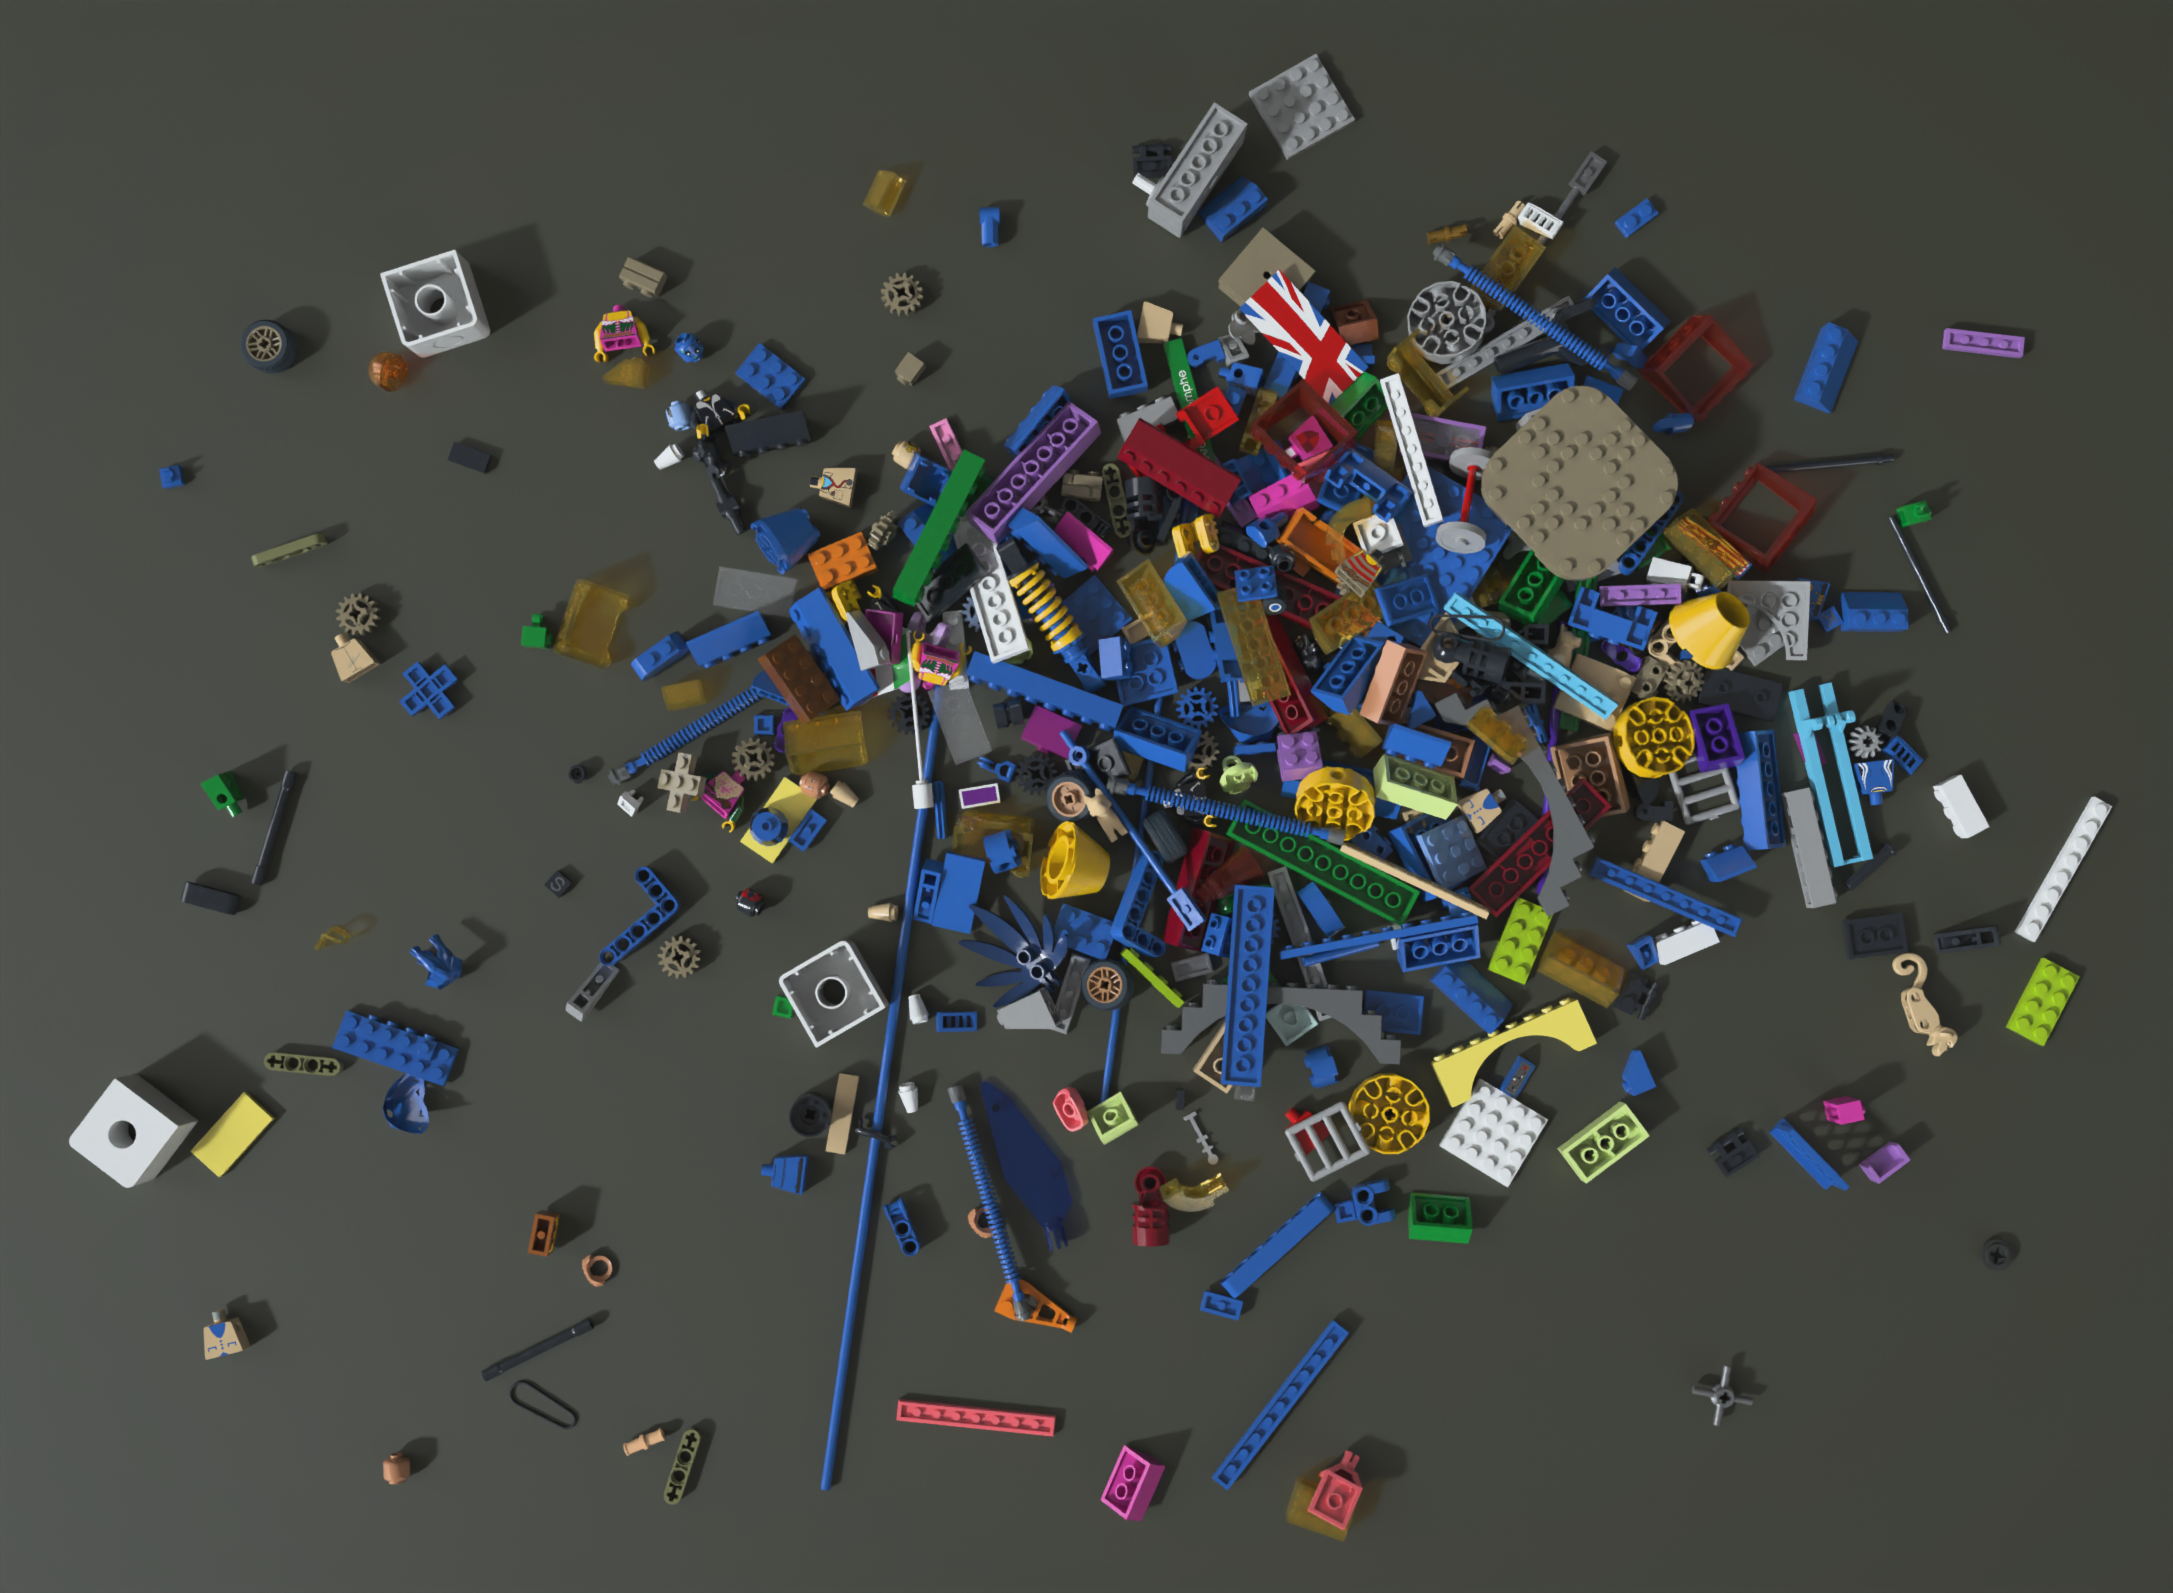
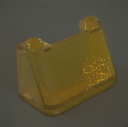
M578 579L574 585L553 653L605 670L606 666L610 665L612 659L608 648L620 613L627 611L629 608L630 600L628 599L630 595L585 579Z
M970 810L959 811L954 825L952 852L986 859L985 865H990L991 860L987 857L983 838L1010 829L1013 838L1017 840L1019 849L1016 852L1017 855H1020L1023 864L1022 866L1010 869V871L1018 878L1029 877L1035 820L1024 816Z

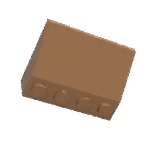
M1612 732L1550 747L1553 763L1557 769V779L1561 778L1567 788L1564 790L1565 793L1581 778H1584L1612 806L1601 817L1625 813L1629 810L1630 803L1619 758L1613 744Z

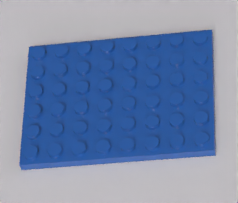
M1429 466L1427 467L1444 521L1424 527L1413 493L1410 501L1401 507L1397 515L1393 517L1395 523H1399L1413 560L1407 562L1406 567L1399 565L1387 570L1388 574L1379 573L1376 578L1377 581L1373 582L1376 589L1427 573L1440 611L1389 626L1390 629L1419 647L1423 645L1432 632L1429 625L1430 619L1437 614H1444L1445 612L1450 614L1444 610V606L1456 591L1468 600L1471 598L1512 532L1509 525H1505L1489 509L1484 498L1473 492L1468 523L1478 526L1485 532V547L1481 551L1467 554L1455 553L1441 547L1436 541L1437 528L1447 522H1460L1466 488ZM1407 474L1402 484L1413 491ZM1337 588L1334 594L1345 598V596L1340 595L1342 589ZM1374 589L1369 590L1371 592L1370 596L1365 594V600H1349L1348 604L1352 601L1387 626ZM1437 617L1433 620V628H1435L1442 617ZM1450 617V619H1451V621L1453 622V624H1455V622H1456V620H1457L1458 618H1451V617Z

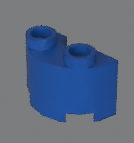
M1328 1045L1305 1051L1306 1056L1303 1058L1306 1068H1311L1312 1075L1309 1076L1312 1087L1319 1089L1339 1083L1336 1065Z

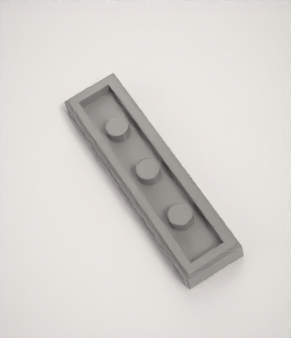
M1072 953L1055 1005L1063 1022L1051 1030L1067 1034L1081 992V978L1091 959Z

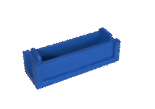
M1479 730L1474 731L1472 740H1475L1465 776L1459 780V787L1476 792L1480 790L1479 783L1492 740L1495 739L1493 736Z

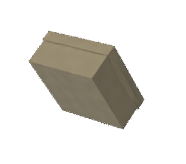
M1262 228L1219 278L1218 288L1241 307L1278 270H1281L1300 292L1308 284V281H1311L1315 270L1265 228Z

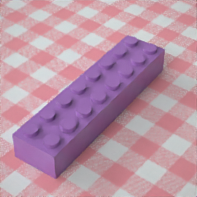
M1068 401L965 512L969 524L999 545L1011 532V529L1007 526L1008 523L1022 507L1030 511L1101 434L1098 421Z

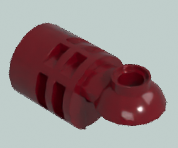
M1144 1167L1135 1176L1134 1185L1139 1194V1201L1132 1203V1208L1135 1209V1213L1132 1214V1219L1135 1221V1224L1132 1225V1243L1137 1246L1156 1247L1165 1246L1170 1243V1225L1167 1223V1220L1170 1219V1214L1167 1213L1170 1203L1162 1201V1193L1166 1189L1167 1182L1164 1173L1157 1167ZM1148 1177H1153L1156 1180L1153 1186L1145 1184V1180Z

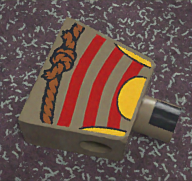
M1361 549L1342 562L1334 573L1362 598L1383 569L1378 562L1384 556L1378 549H1374L1370 554Z

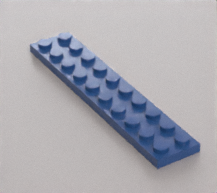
M1235 885L1221 1084L1261 1087L1275 890L1273 887Z

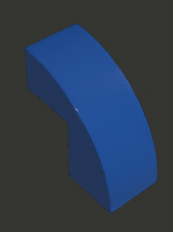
M1311 882L1297 892L1302 903L1311 912L1319 928L1328 938L1345 928L1314 882Z

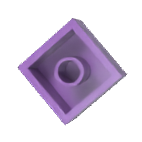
M1316 731L1277 736L1276 750L1282 781L1304 779L1309 773L1323 768Z

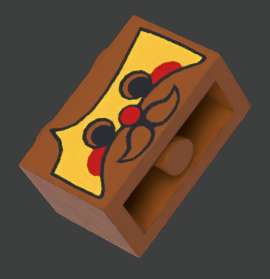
M545 1210L535 1213L528 1253L546 1257L553 1253L561 1213Z

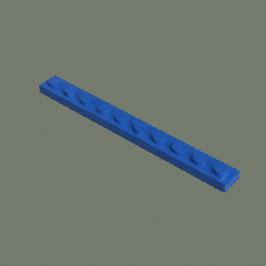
M1467 912L1460 914L1461 918L1453 919L1452 915L1440 917V922L1433 923L1432 919L1420 921L1421 925L1413 926V923L1402 924L1401 929L1393 930V926L1381 928V933L1374 934L1373 930L1361 932L1362 936L1354 937L1353 934L1343 935L1342 940L1334 941L1333 937L1322 939L1323 943L1316 945L1314 941L1306 942L1300 948H1295V945L1284 946V951H1280V958H1292L1479 922L1477 915Z
M1331 1320L1213 1473L1212 1479L1227 1491L1349 1334L1344 1327L1335 1320Z

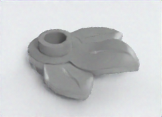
M1240 309L1232 314V321L1228 327L1231 337L1234 339L1240 337L1244 343L1253 345L1255 333L1260 331Z

